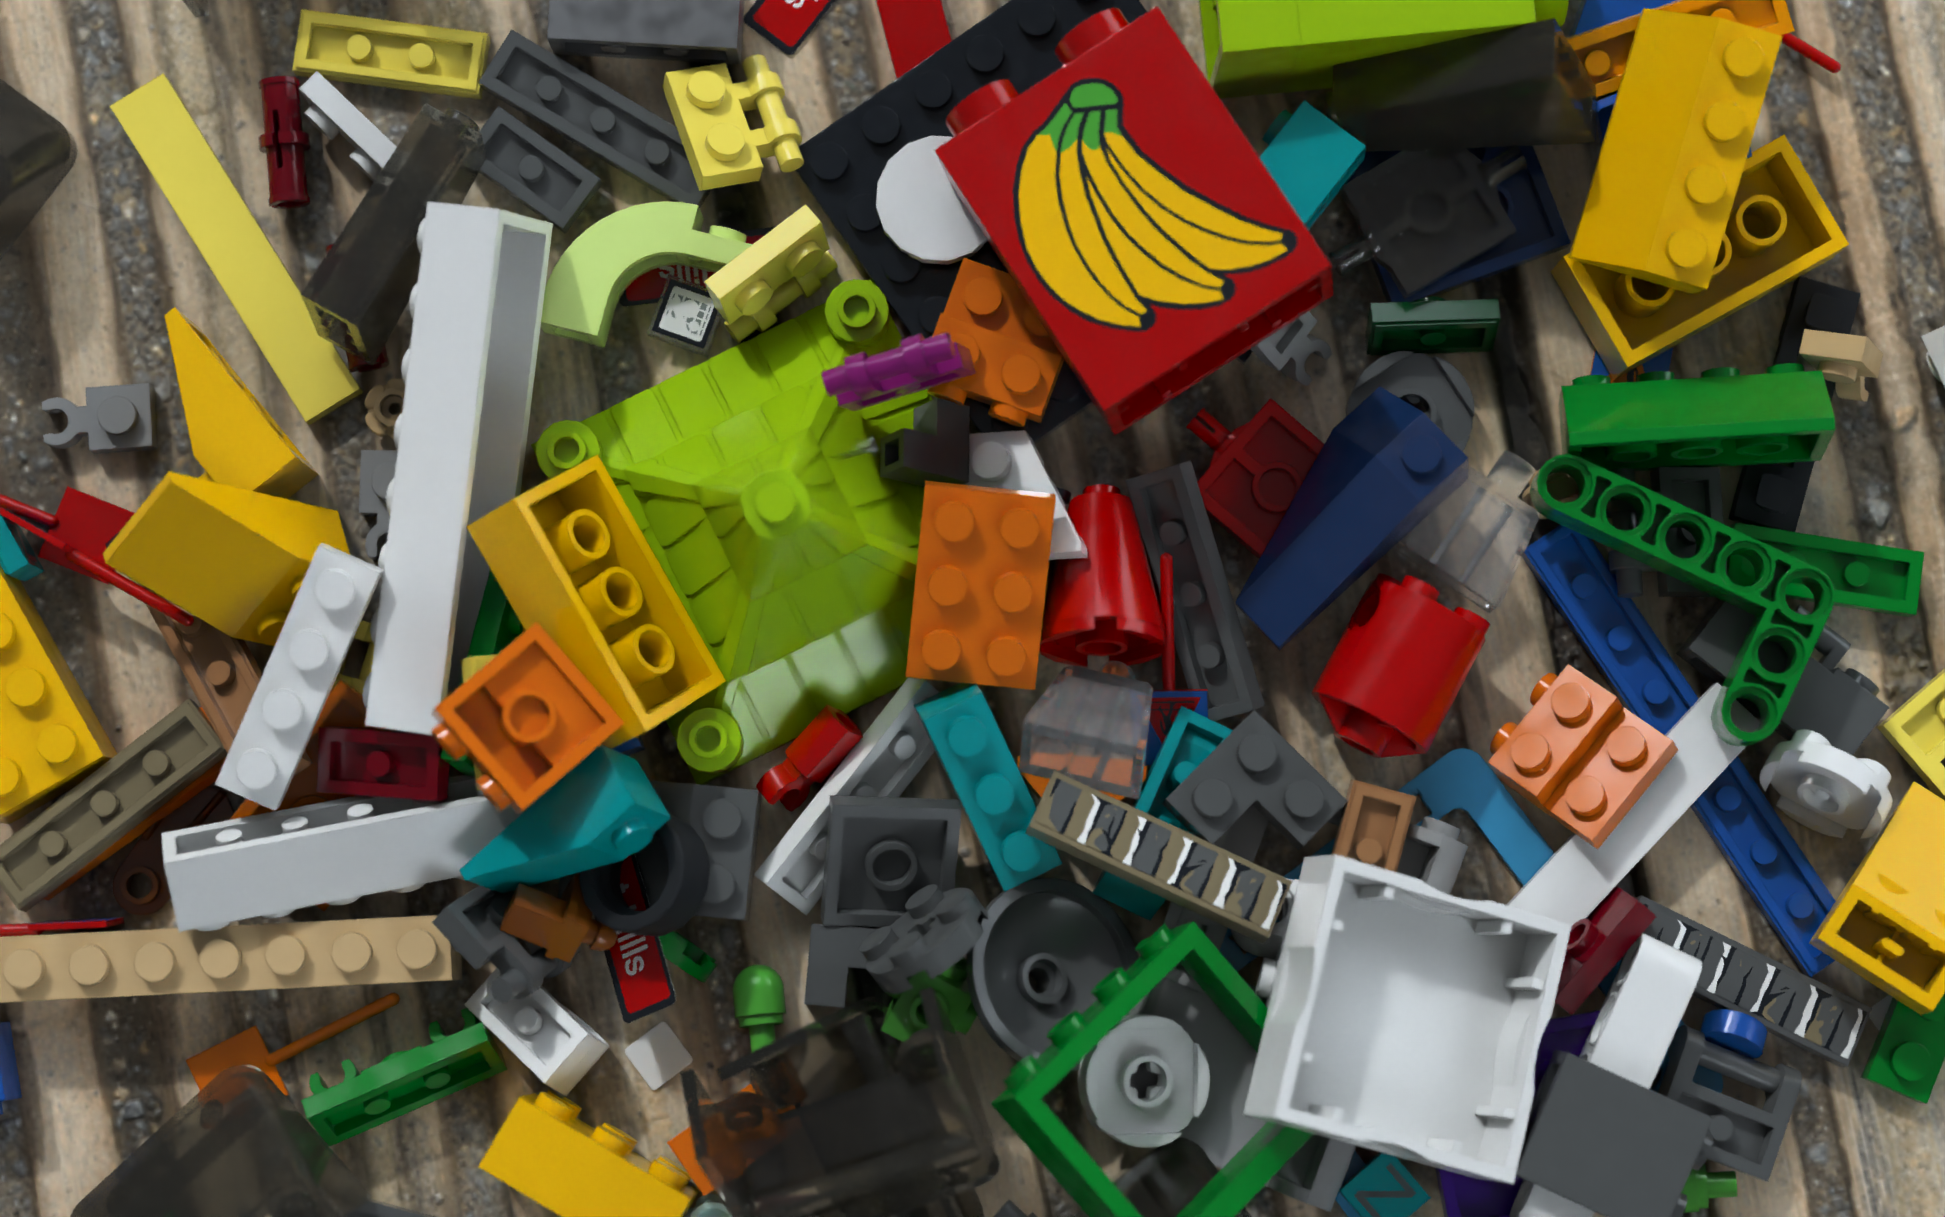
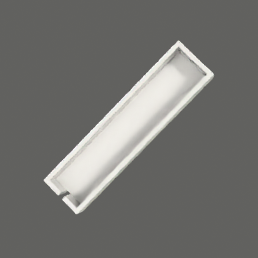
M427 202L426 217L421 221L417 233V246L421 254L418 283L414 285L409 300V310L413 319L411 344L403 357L401 369L402 379L406 385L403 411L398 416L394 427V443L398 449L395 478L391 480L386 494V507L390 514L387 543L382 547L378 560V567L383 569L381 574L379 608H377L373 615L370 628L371 639L375 644L372 670L367 676L363 687V703L367 709L365 725L432 735L431 730L439 724L431 715L433 709L459 688L462 677L460 660L467 658L490 567L466 526L519 496L521 493L553 223L501 209Z

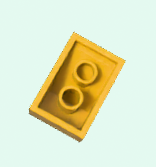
M175 307L167 312L164 316L193 456L206 471L198 478L289 499L319 474L203 331Z
M168 471L104 551L103 555L105 563L230 637L275 646L318 546L325 543L349 555L350 553L337 510Z

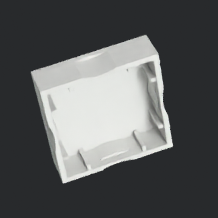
M1339 855L1304 857L1243 1115L1475 1179L1514 1184L1535 1092L1534 1072L1537 1051L1543 1032L1552 1016L1572 925L1490 900L1478 901L1453 897L1434 889L1422 880Z

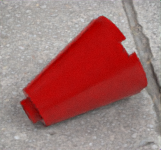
M1106 484L1087 486L1082 490L1081 495L1070 500L1067 511L1077 533L1087 547V558L1055 560L1044 606L1039 651L1042 656L1054 662L1072 666L1088 667V655L1109 656V667H1124L1145 663L1162 655L1166 631L1131 498L1120 494V489L1116 486Z

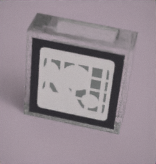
M669 274L647 334L651 338L708 358L723 316L714 307L706 287Z

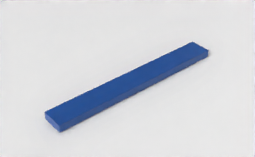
M1563 525L1558 526L1520 551V555L1615 696L1618 697L1622 706L1666 735L1699 698L1633 600L1617 596L1616 575L1609 572L1608 563L1593 541ZM1737 756L1690 807L1801 972L1808 977H1812L1836 961L1809 944L1836 901Z

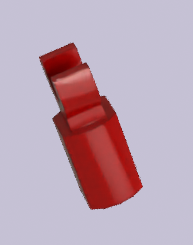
M826 705L785 750L787 756L785 761L767 771L760 778L756 788L769 804L774 805L780 800L788 811H794L806 800L813 782L822 783L863 738L862 732L843 711Z

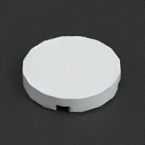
M928 136L907 143L888 160L877 184L876 209L885 235L901 251L922 263L949 265L963 260V258L972 257L987 242L984 234L950 184L934 151L953 137Z

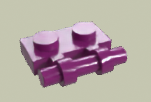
M946 332L924 339L922 334L901 340V347L868 357L865 351L845 357V365L822 371V380L829 396H837L839 406L851 411H858L976 374L969 349L957 342L953 343L950 334Z

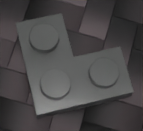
M1253 710L1161 804L1194 836L1212 844L1253 805L1299 850L1347 800L1257 711Z

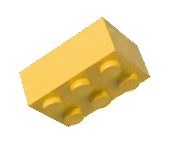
M548 1089L547 1093L541 1091L539 1095L532 1093L518 1098L478 1166L561 1217H685L700 1192L688 1184L691 1177L684 1167L662 1155L658 1159H654L653 1162H650L633 1152L637 1144V1140L606 1122L602 1126L597 1125L596 1129L577 1118L582 1110L580 1106Z

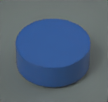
M1717 1009L1706 1013L1700 1029L1704 1033L1705 1040L1752 1059L1762 1056L1768 1033L1766 1027L1758 1019L1742 1012L1727 1009Z

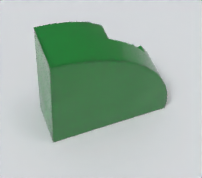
M677 931L659 936L665 958L692 977L705 983L717 967V964L714 963L716 960Z

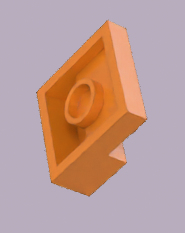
M963 258L945 310L939 316L932 337L948 332L953 343L957 342L967 347L970 351L976 374L931 387L927 393L936 398L955 402L960 406L964 405L966 397L990 405L988 415L1014 426L1024 427L1027 419L1041 423L1064 357L1009 273Z
M538 622L533 624L438 704L431 713L439 723L431 730V733L441 747L455 761H458L466 754L483 773L475 781L482 794L498 811L502 812L510 805L518 815L624 724L623 720Z
M1567 664L1558 676L1554 673H1548L1538 681L1530 696V703L1533 707L1518 725L1514 722H1508L1497 731L1490 745V752L1493 756L1488 761V764L1501 782L1598 850L1678 752V748L1673 740L1624 708L1617 696Z

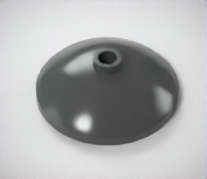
M1059 878L1033 879L999 894L985 908L988 912V919L978 918L977 921L984 929V932L977 943L967 952V983L977 1016L990 1037L1000 1048L1017 1061L1022 1060L1028 1055H1032L1037 1059L1052 1044L1046 1036L1060 1020L1075 1010L1082 1015L1097 1000L1091 991L1105 976L1118 967H1122L1124 971H1127L1139 959L1130 933L1112 907L1101 897L1093 894V891L1068 880ZM1029 973L1033 975L1037 981L1036 992H1034L1030 986L1028 979ZM1081 1060L1069 1072L1079 1070Z

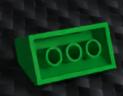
M1797 363L1773 365L1765 369L1766 374L1740 375V370L1733 367H1718L1701 372V378L1675 379V374L1669 371H1653L1638 375L1636 377L1637 382L1611 383V378L1605 375H1587L1573 379L1570 386H1561L1559 397L1562 454L1579 456L1609 471L1620 468L1650 471L1658 467H1719L1821 461L1836 430L1835 416L1822 370L1805 371L1804 365Z

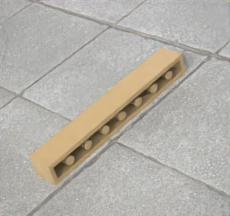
M438 915L230 925L214 931L191 929L179 932L178 928L8 936L0 937V1003L462 980V955L451 946L449 940L432 923Z

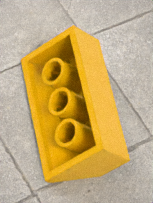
M1647 8L1641 11L1569 254L1570 259L1690 294L1708 289L1783 36L1719 17Z

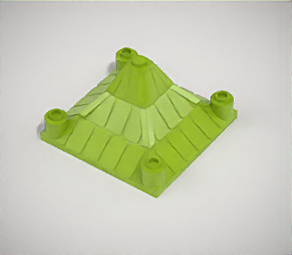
M872 278L869 280L853 279L842 282L832 290L825 303L581 422L572 420L555 422L542 432L537 442L531 444L536 454L538 465L548 480L598 454L726 680L720 686L666 719L677 742L679 754L687 763L696 784L705 785L794 741L826 705L848 714L899 689L908 678L905 676L925 487L880 477V438L902 428L913 430L914 408L933 399L927 393L928 389L858 411H851L839 406L836 395L829 396L822 380V371L845 365V357L864 351L870 357L901 347L902 337L889 313L886 296L876 286Z

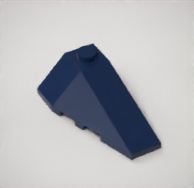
M1379 386L1332 429L1236 599V606L1281 650L1468 479L1469 458L1422 411Z

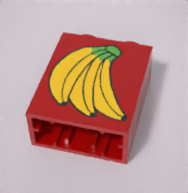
M1158 6L1130 24L1118 8L1101 11L1084 20L1066 34L1055 49V54L1063 65L1062 68L1020 95L1008 79L994 81L976 90L957 104L948 114L945 124L954 137L934 150L950 184L1114 436L1334 295L1330 262Z

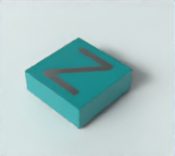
M0 515V565L6 575L26 582L45 570L20 526Z
M1381 1152L1344 1182L1339 1189L1341 1195L1360 1217H1410L1431 1198L1395 1156Z

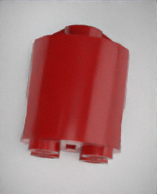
M1378 573L1376 579L1370 581L1312 691L1314 699L1323 705L1335 731L1334 735L1354 749L1375 758L1426 754L1485 642V635L1490 627V623L1483 617L1465 608L1456 607L1453 612L1439 604L1436 600L1440 592L1418 578L1405 575L1403 581L1400 582L1393 577Z

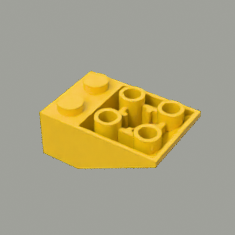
M1914 781L1813 935L1809 944L1920 1015L1932 1012L1945 993V800Z

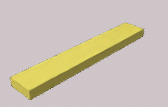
M164 73L110 105L113 113L305 422L311 425L363 393V390L353 374L348 370L345 361Z

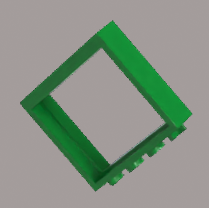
M1194 921L1172 929L1163 924L1151 937L1143 939L1135 948L1141 957L1127 971H1124L1122 967H1118L1105 976L1091 991L1097 1000L1082 1015L1075 1010L1060 1020L1046 1036L1052 1044L1037 1059L1032 1055H1028L1010 1069L1011 1074L1003 1081L1007 1088L991 1103L1088 1217L1142 1216L1041 1099L1179 962L1258 1053L1268 1008ZM1267 1122L1176 1217H1234L1313 1134Z

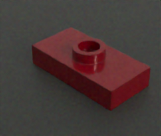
M319 727L317 792L430 801L448 799L449 763L441 758L443 748L433 735L374 728Z
M1615 886L1587 919H1581L1571 926L1555 1003L1570 1015H1573L1657 916L1639 900L1618 886Z

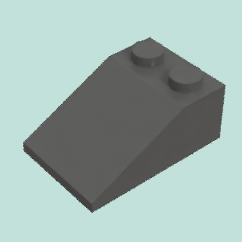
M650 781L669 815L690 824L705 845L710 864L708 889L699 910L694 916L749 921L762 800L760 791L700 784ZM653 835L652 840L647 846L635 853L650 907L661 897L669 874V858L665 844L655 835ZM574 874L560 877L559 899Z

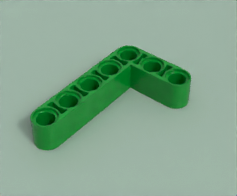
M1562 454L1546 461L1532 480L1530 488L1531 501L1540 514L1755 615L1713 705L1711 722L1712 728L1720 739L1727 744L1737 747L1752 745L1771 735L1784 714L1832 611L1836 595L1834 585L1828 575L1817 567L1579 456ZM1559 472L1570 475L1578 485V498L1568 503L1555 500L1547 490V477ZM1613 500H1622L1632 505L1637 514L1636 527L1632 530L1623 531L1612 526L1606 517L1607 503ZM1679 527L1686 529L1692 534L1696 542V551L1692 558H1679L1669 551L1665 541L1668 529ZM1728 556H1744L1752 563L1755 570V578L1751 586L1743 587L1730 581L1725 570ZM1789 583L1804 584L1810 589L1815 602L1810 614L1802 615L1790 609L1785 598L1786 587ZM1762 641H1774L1784 648L1788 661L1782 673H1772L1762 667L1758 659V649ZM1735 699H1747L1757 706L1761 719L1755 732L1741 731L1734 725L1731 720L1730 710Z

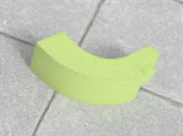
M671 201L649 202L619 210L586 229L572 242L556 263L545 287L541 329L544 333L605 348L617 303L625 289L639 276L652 269L668 265H684L716 273L753 244L745 243L747 236L744 233L727 227L710 226L709 233L701 232L704 218L699 205Z

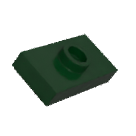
M1425 297L1415 302L1371 303L1365 332L1366 352L1370 355H1388L1397 351H1414L1413 353L1423 354L1490 352V350H1493L1500 321L1498 299L1447 301L1441 297Z

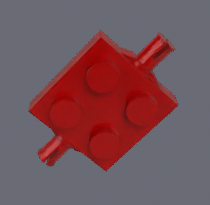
M1272 398L1265 403L1250 422L1234 429L1233 432H1230L1203 407L1186 428L1191 430L1215 451L1208 470L1197 481L1207 515L1260 559L1324 443Z

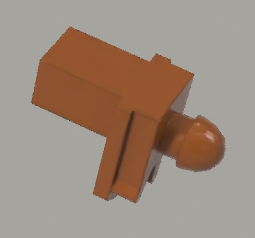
M575 873L572 876L560 899L519 883L505 908L500 931L545 948L544 956L551 959L557 958L567 963L571 962L581 943L589 945L591 950L605 951L612 948L617 941L615 930L592 918L593 914L586 906L579 883L580 873Z

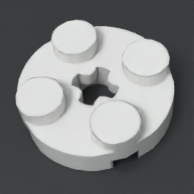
M1797 730L1791 741L1780 742L1774 746L1760 772V784L1766 792L1771 782L1773 788L1781 795L1776 804L1780 810L1798 823L1828 836L1843 838L1847 829L1850 828L1856 830L1865 829L1860 839L1870 838L1880 831L1892 806V796L1887 789L1891 780V774L1882 764L1867 758L1857 759L1831 746L1824 736L1812 730Z
M1131 1014L1125 1016L1080 1062L1078 1091L1090 1124L1114 1140L1135 1147L1151 1148L1173 1142L1183 1134L1179 1132L1188 1126L1193 1117H1199L1208 1099L1210 1071L1206 1055L1200 1045L1193 1042L1189 1034L1181 1029L1183 1027L1173 1020L1150 1014ZM1146 1062L1147 1071L1156 1073L1158 1075L1157 1085L1147 1087L1146 1098L1138 1099L1137 1090L1130 1087L1131 1074L1137 1072L1138 1065Z

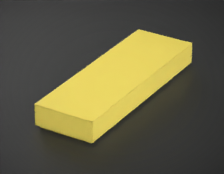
M301 9L292 71L296 76L311 77L318 71L326 80L482 100L483 89L478 82L486 71L490 37L488 33Z

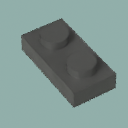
M500 106L496 108L461 155L465 163L546 221L553 223V226L566 234L602 185L599 177Z

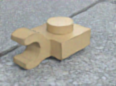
M1804 329L1799 354L1815 370H1822L1825 380L1836 382V393L1839 398L1857 401L1868 400L1869 392L1865 390L1864 386L1865 377L1878 378L1883 353L1868 337Z

